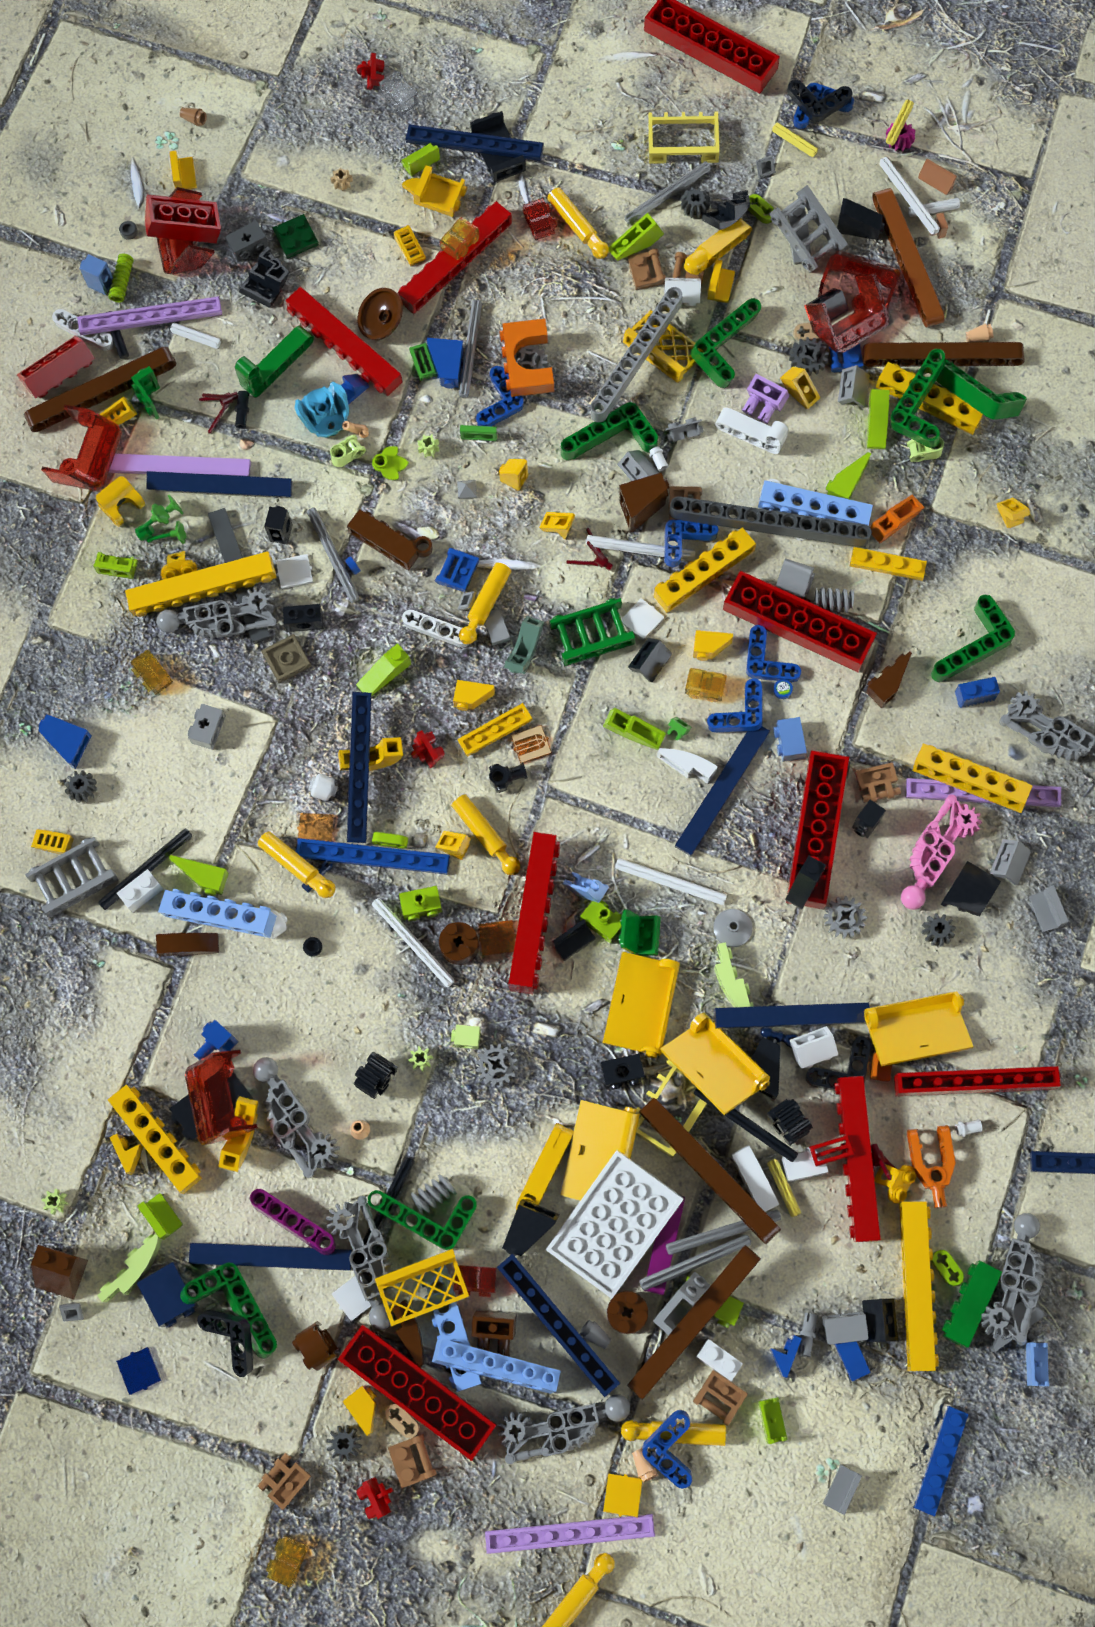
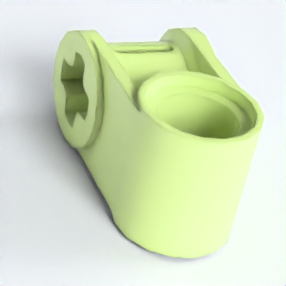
M350 435L345 440L331 447L330 455L334 466L343 467L366 452L365 447L361 446L357 441L356 435Z
M940 437V442L936 446L939 449L926 447L914 440L908 441L907 446L911 452L910 461L920 462L939 458L944 447L943 439Z

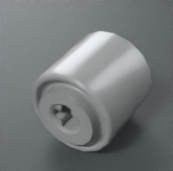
M785 558L776 587L804 599L812 585L815 575L813 573L814 567Z

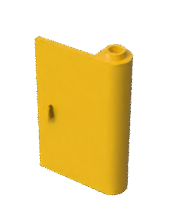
M621 952L602 1043L646 1053L645 1056L649 1058H657V1056L662 1055L660 1048L664 1045L680 966L679 962L671 959L656 960Z
M954 991L866 1008L864 1010L865 1021L881 1066L973 1049L974 1046L961 1015V1009L964 1006L963 996Z
M704 1012L693 1019L690 1029L660 1048V1051L723 1115L759 1090H765L770 1084V1076L722 1029H715V1022Z
M584 1100L580 1101L560 1195L581 1201L616 1150L631 1159L640 1113H637L636 1108L625 1106V1110Z

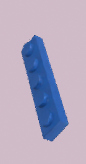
M947 1406L914 1505L915 1509L932 1516L936 1515L969 1414Z

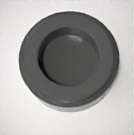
M125 221L119 227L120 234L124 239H133L138 234V229L132 221Z

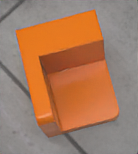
M874 1053L872 1055L870 1079L889 1082L893 1064L881 1066L877 1053Z

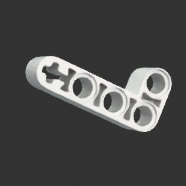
M723 408L715 423L719 430L772 454L780 452L788 434V427L782 422L775 421L771 427L730 408Z

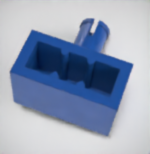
M216 1020L210 1021L204 1026V1032L201 1034L206 1038V1042L193 1055L203 1063L217 1049L226 1056L239 1041Z

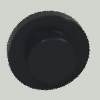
M316 937L306 939L303 944L305 954L310 957L319 955L323 949L322 942Z

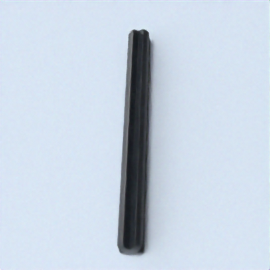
M185 828L99 900V905L104 910L108 909L120 898L117 892L147 869L150 872L187 842L192 837L189 830Z
M698 1088L694 1090V1095L719 1111ZM732 1109L724 1115L790 1162H794L797 1158L798 1152L736 1109Z
M409 1157L404 1158L386 1193L395 1200L414 1164L413 1159ZM393 1204L389 1206L388 1212H390ZM377 1211L373 1221L376 1228L380 1231L386 1216ZM370 1227L363 1239L364 1245H366L370 1236ZM356 1253L353 1258V1262L358 1265L362 1264L365 1260L362 1253Z

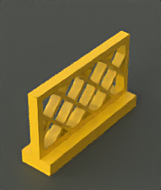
M650 310L632 328L629 327L625 331L623 337L625 345L630 347L638 335L636 331L642 329L643 324L646 323L653 311ZM669 324L666 329L670 331V335H662L660 337L659 345L654 346L646 360L679 383L683 375L696 363L688 350H692L695 342ZM674 339H681L684 345H675ZM662 340H671L672 345H662ZM663 350H673V356L666 355ZM676 350H685L686 355L676 356ZM677 360H687V365L683 367L677 363Z
M453 1249L375 1278L391 1326L469 1297ZM453 1263L455 1272L452 1279L441 1274L444 1265ZM441 1267L439 1272L434 1271V1269ZM431 1271L437 1274L433 1286L422 1282L426 1272ZM456 1274H457V1277H458L459 1282L456 1281V1280H454ZM421 1275L419 1280L414 1277ZM439 1276L450 1280L446 1292L435 1288ZM408 1279L418 1282L413 1293L402 1289L405 1281ZM402 1282L400 1287L395 1285L397 1283ZM453 1282L461 1285L462 1295L454 1297L448 1294ZM420 1283L431 1288L426 1300L415 1295ZM392 1286L399 1289L394 1301L385 1297L384 1288ZM433 1290L444 1294L441 1303L434 1304L429 1301ZM401 1291L412 1296L407 1307L396 1303ZM446 1296H449V1297L452 1298V1299H449V1300H446V1301H445ZM414 1297L425 1302L422 1310L418 1312L409 1309ZM387 1301H389V1302L392 1303L390 1309H389V1306H388ZM427 1303L433 1305L425 1309ZM394 1305L406 1309L402 1318L393 1320L391 1311ZM407 1311H410V1312L413 1313V1314H410V1315L406 1316Z

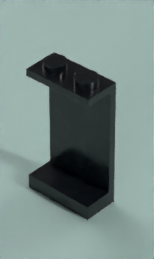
M502 111L470 122L471 133L511 138L504 123ZM480 153L494 183L526 171V161L523 155L514 158Z
M226 1065L169 1108L172 1112L170 1117L176 1125L180 1123L184 1129L181 1131L188 1141L191 1139L196 1143L199 1141L198 1136L236 1108L239 1096L248 1099L254 1098L231 1067Z

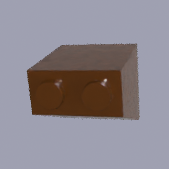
M662 472L619 485V503L630 533L634 532L666 505V499L669 496L667 490L669 489V483L667 478H663Z
M38 1245L31 1262L35 1287L74 1300L88 1260Z

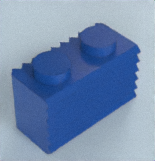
M996 677L958 684L955 691L960 708L966 707V705L969 707L970 705L973 706V704L977 705V703L995 701L1000 693Z

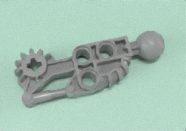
M254 586V592L250 589L247 590L250 596H243L242 603L230 605L223 600L185 607L182 613L166 609L160 612L157 617V625L163 632H174L180 624L186 623L190 629H193L195 635H201L202 638L207 636L211 639L215 638V636L217 638L231 637L255 628L276 627L278 621L272 614L275 606L270 604V602L275 601V598L270 597L272 592L266 591V588L263 586L260 590L257 586ZM258 598L263 601L260 602V606L255 604V602H258ZM222 605H226L227 608L224 614L219 613V608ZM208 609V616L202 618V610ZM252 614L266 620L243 625L235 620V618ZM229 623L230 630L224 633L222 627L224 624Z
M1024 691L1023 695L1018 692L1016 697H1012L1010 700L1012 704L1008 705V713L1003 715L999 721L1001 726H1007L1017 733L1019 732L1026 736L1028 741L1039 748L1041 752L1051 755L1055 754L1059 759L1062 757L1066 761L1070 759L1077 761L1079 757H1086L1088 752L1095 756V736L1064 717L1058 716L1052 719L1042 714L1043 707L1038 705L1040 699H1034L1035 693L1028 696L1027 691ZM1024 705L1028 706L1019 717ZM1016 722H1030L1042 731L1030 733ZM1059 724L1063 730H1056L1054 725ZM1071 734L1077 735L1079 740H1073ZM1045 739L1050 740L1053 745H1052V746L1046 745V744L1044 743V740H1045Z
M269 1057L259 1059L253 1067L254 1076L261 1082H267L271 1087L268 1090V1098L266 1101H263V1105H265L264 1113L267 1114L266 1120L271 1123L270 1127L283 1147L288 1149L296 1159L295 1161L303 1171V1175L307 1178H312L317 1168L326 1167V1160L332 1165L334 1162L331 1157H339L334 1151L340 1150V1147L333 1146L337 1143V1139L330 1141V1134H327L324 1139L322 1132L315 1134L308 1126L310 1121L309 1113L288 1083L283 1079L280 1080L277 1076V1063ZM291 1096L293 1099L292 1105L285 1107V1098ZM302 1112L304 1120L301 1123H297L295 1117L298 1113ZM286 1124L288 1127L287 1133L280 1135L279 1128ZM296 1133L299 1134L307 1146L308 1164L294 1147ZM320 1146L327 1147L325 1154L318 1153L320 1152Z
M360 1196L353 1204L345 1202L342 1210L339 1204H336L337 1212L330 1209L329 1212L334 1217H326V1220L333 1221V1223L327 1225V1228L335 1226L336 1228L332 1231L333 1235L340 1230V1239H349L353 1249L349 1257L350 1264L365 1301L369 1300L372 1308L369 1312V1322L374 1328L385 1330L391 1325L375 1278L390 1273L392 1262H389L388 1258H390L381 1232L375 1226L367 1198ZM360 1208L371 1230L366 1245H364L358 1230ZM354 1214L356 1215L347 1220L346 1226H343L342 1223L338 1224L337 1222L338 1220H340V1215H344V1217H350ZM378 1244L383 1247L384 1251L381 1256L373 1255L372 1247ZM362 1253L365 1257L364 1262L359 1265L353 1262L354 1254ZM363 1272L371 1273L372 1281L369 1284L361 1282L360 1276ZM391 1311V1314H392V1317H393V1320H394V1319H395V1314L393 1313V1311Z
M1023 1213L1014 1221V1229L1018 1236L1017 1239L1012 1238L1001 1275V1288L1005 1293L1003 1301L995 1302L993 1309L987 1306V1313H982L984 1321L981 1322L982 1327L986 1328L985 1332L987 1335L993 1332L994 1339L1001 1335L1003 1340L1011 1337L1021 1346L1027 1342L1031 1315L1037 1307L1043 1284L1042 1278L1044 1277V1272L1042 1271L1044 1263L1041 1261V1255L1035 1253L1029 1243V1240L1040 1231L1039 1220L1031 1213ZM1017 1260L1022 1264L1015 1267L1011 1265V1262ZM1012 1279L1016 1284L1009 1286L1005 1281ZM1027 1286H1034L1037 1290L1029 1292L1025 1288ZM1021 1298L1026 1307V1312L1018 1331L1014 1309L1017 1299ZM999 1318L1003 1319V1321H1001L1000 1324L996 1323V1321H998Z
M612 1395L606 1400L604 1405L596 1406L595 1403L554 1411L548 1416L547 1421L533 1424L530 1417H526L521 1421V1412L518 1414L517 1419H515L514 1412H511V1421L507 1416H504L503 1420L507 1425L503 1423L498 1425V1427L505 1429V1431L498 1432V1436H506L501 1441V1444L507 1448L505 1461L508 1464H513L516 1461L530 1459V1457L551 1456L572 1451L577 1446L581 1448L582 1444L585 1442L588 1444L592 1436H596L595 1432L596 1427L599 1426V1419L608 1417L614 1422L625 1420L631 1411L630 1403L622 1395ZM575 1411L580 1412L583 1416L582 1421L579 1423L571 1420V1414ZM553 1416H559L562 1419L560 1427H553L551 1425L550 1419ZM513 1425L521 1428L517 1438L514 1433H510ZM549 1435L542 1448L516 1452L529 1439ZM558 1437H563L567 1442V1445L562 1449L557 1448L555 1445V1439Z

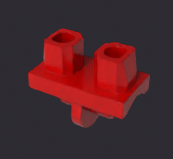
M371 52L370 60L368 62L362 61V64L357 66V73L363 79L367 76L368 90H372L373 86H383L384 75L377 74L376 71L383 72L384 60L376 59V53Z
M421 730L417 732V737L413 740L415 744L412 745L414 749L411 753L412 758L416 759L419 757L421 762L426 761L429 768L435 767L437 761L445 755L443 748L439 746L433 749L431 744L435 743L436 738L432 731L424 733Z
M376 1477L363 1482L362 1486L356 1490L360 1500L368 1497L371 1506L365 1508L368 1519L376 1517L379 1519L391 1512L388 1506L391 1503L388 1494L393 1492V1489L391 1487L386 1490L383 1482L379 1484Z

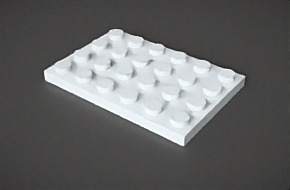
M616 1150L548 1245L546 1251L612 1299L684 1198L623 1153Z

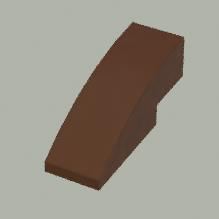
M156 934L157 954L160 957L174 955L182 957L219 953V934Z
M403 1300L399 1304L407 1307L408 1302L407 1300ZM397 1305L392 1309L397 1319L402 1318L406 1310ZM407 1311L406 1316H408V1315H410V1314H413V1313L410 1312V1311ZM412 1318L402 1322L401 1325L403 1327L397 1330L396 1333L418 1366L421 1367L424 1365L422 1336L416 1318Z

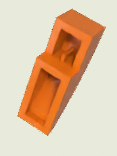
M913 494L890 508L885 515L871 524V535L879 543H882L911 521L925 507Z

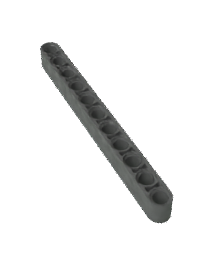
M686 497L673 498L669 510L670 516L676 520L735 529L743 527L744 530L855 547L866 546L872 533L870 527L865 524ZM679 506V507H681L682 509H681V510H677V509H675L674 507ZM694 509H698V510H700L701 512L696 513V512H694L693 510H694ZM711 512H717L719 515H712ZM729 515H735L737 518H731ZM752 517L755 521H750L748 518ZM767 520H771V521H773L774 523H773V524H769V523H767L766 521H767ZM784 523H790L792 526L788 527ZM803 526H809L810 529H805ZM825 528L829 532H823L821 529ZM840 531L846 532L847 535H842ZM858 534H863L865 538H861Z

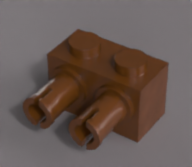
M475 1311L472 1321V1337H478L477 1348L489 1351L490 1338L498 1339L497 1354L503 1355L504 1349V1356L510 1357V1340H513L516 1334L517 1314Z

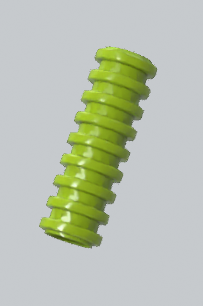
M122 253L118 255L116 269L114 270L109 290L110 293L108 294V298L117 303L124 301L126 287L128 286L127 282L129 281L134 261L133 257L128 254Z

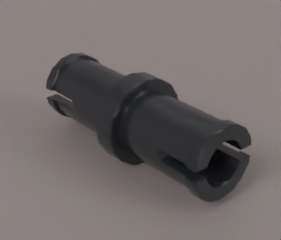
M238 391L237 406H235V426L239 429H245L247 426V414L250 410L248 407L250 393L247 391Z

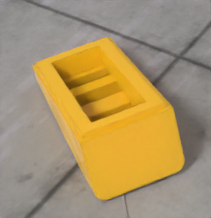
M409 225L394 232L395 240L410 266L426 259ZM417 252L419 253L418 255H416V256H414V257H412V258L410 257L411 255H413V254H415V253H417Z
M122 397L95 418L102 430L106 432L137 415V412L131 402ZM104 418H107L109 423L106 424Z
M37 829L31 847L61 855L71 849L74 838L63 833ZM40 835H44L41 845L38 844ZM47 837H50L48 846H46ZM54 838H56L57 840L55 846L52 847ZM61 840H64V841H63V844H62V847H61V848H58V847H59V844H60V841H61Z

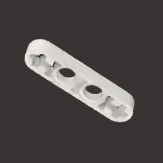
M58 309L53 313L52 319L57 327L103 351H109L113 348L114 341L109 333H95L93 337L80 336L79 328L76 330L71 328L74 323H78L77 316L63 309Z
M407 610L403 613V624L409 629L463 648L469 645L463 644L459 641V637H457L462 629L461 627L415 610ZM411 616H414V620H411V622H408V619H407V618H410ZM430 621L433 623V627L428 630L424 629L423 624ZM448 628L450 633L447 636H443L440 634V630Z

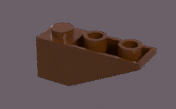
M910 651L906 655L901 654L895 660L896 663L893 666L888 665L885 667L880 677H874L868 682L866 693L880 708L884 707L896 696L912 654Z

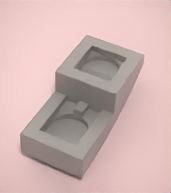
M492 610L484 625L493 646L509 641L510 636L500 610Z

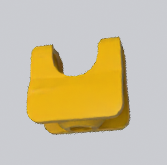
M119 476L96 495L99 508L118 527L124 523L119 513V507L122 504L132 503L138 509H142L146 505L141 495L123 476Z

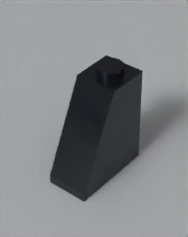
M843 198L837 229L841 234L878 240L879 233L883 234L885 223H882V214L847 198Z
M808 856L785 900L803 909L820 880L826 865Z
M767 1036V1038L762 1037L751 1059L770 1076L769 1086L763 1091L759 1090V1092L775 1100L779 1094L780 1045L777 1044V1040Z
M522 1199L517 1207L502 1249L506 1250L510 1255L522 1256L555 1225L560 1214Z

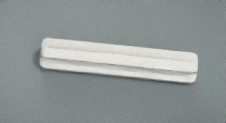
M959 198L923 205L932 214L958 209L960 201ZM910 206L908 208L909 217L917 216Z
M173 323L170 328L173 334L216 349L220 347V338L177 323Z

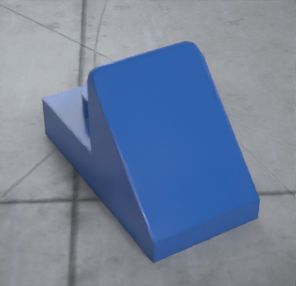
M358 374L344 375L342 377L344 383L341 386L346 392L348 405L370 387Z
M793 1335L791 1339L787 1338L784 1345L786 1354L770 1348L781 1377L787 1378L802 1340L798 1336Z

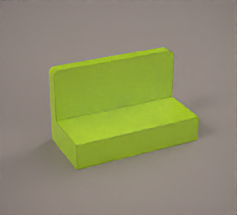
M429 143L402 159V165L410 176H413L422 171L426 165L430 166L440 160L439 147L437 145L433 147Z
M161 1193L148 1202L143 1201L137 1205L155 1233L162 1240H165L183 1226V1223Z

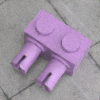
M755 374L747 388L750 397L742 411L746 414L748 412V415L752 416L758 403L763 402L765 406L757 419L767 424L774 411L782 410L789 398L788 390Z

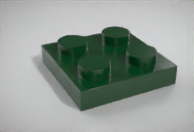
M304 214L272 227L287 259L319 245Z

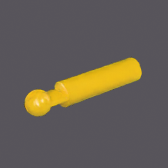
M560 187L553 189L549 193L547 200L579 239L590 247L594 257L597 259L607 257L609 253L608 245L600 240L597 236V231Z
M499 562L494 564L467 616L470 621L468 626L459 631L458 636L463 644L473 643L477 638V626L485 624L511 574V569L507 565Z
M466 794L458 797L451 807L491 857H498L500 859L503 872L507 875L517 874L521 864L516 857L509 856L505 851L506 843Z
M265 832L260 837L258 847L305 885L313 888L320 897L330 898L334 895L336 889L334 883L322 876L318 869L272 832Z
M628 1420L621 1426V1435L627 1441L647 1440L663 1424V1421L637 1423L636 1421ZM690 1423L688 1430L674 1444L725 1446L726 1425ZM663 1431L660 1437L664 1440H669L672 1434L669 1431Z
M601 1553L596 1556L594 1567L588 1575L582 1574L542 1627H570L599 1589L598 1583L602 1577L613 1571L615 1567L613 1557L608 1553Z

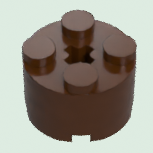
M463 922L449 923L442 930L439 937L441 953L448 962L454 965H464L477 956L479 951L476 931L470 925ZM462 941L463 944H460L459 947H456V943Z
M631 1291L620 1292L608 1304L607 1319L611 1327L617 1332L633 1334L641 1330L646 1324L648 1307L645 1300L639 1294ZM627 1307L628 1310H633L631 1318L622 1316L623 1308Z
M318 1321L297 1334L295 1340L292 1341L295 1349L298 1352L301 1351L304 1356L303 1362L309 1370L313 1368L316 1371H319L339 1357V1353H335V1350L338 1348L327 1329L323 1331L320 1329L319 1326L322 1324Z

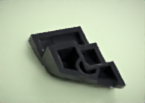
M748 190L733 193V200L717 203V211L702 214V221L718 230L733 225L750 207Z
M266 247L258 256V262L249 271V277L239 287V293L268 308L275 302L289 275V271L281 264L278 258L272 255L269 247Z
M967 861L940 905L944 907L948 904L956 906L958 911L968 912L980 917L1001 881Z

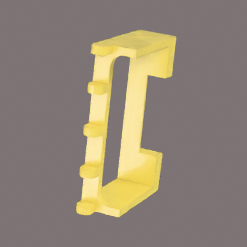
M718 111L714 112V116H703V112H699V116H685V112H681V117H668V112H664V117H653L652 112H649V164L666 163L667 155H701V163L705 161L708 163H718ZM711 123L714 125V146L653 147L652 126L655 124Z
M669 1059L666 1063L672 1066L666 1077L658 1074L657 1078L663 1083L656 1094L650 1091L646 1093L651 1098L658 1099L675 1071L686 1077ZM701 1099L683 1125L688 1132L707 1105ZM641 1116L636 1135L666 1155L674 1158L677 1152L671 1146L667 1148L639 1130L644 1121V1118Z

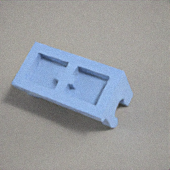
M575 872L571 873L575 877L574 883L566 879L563 882V885L575 895L597 903L601 901L609 888L608 885L603 884L599 880L581 877Z
M1026 1343L1027 1386H1049L1048 1343Z

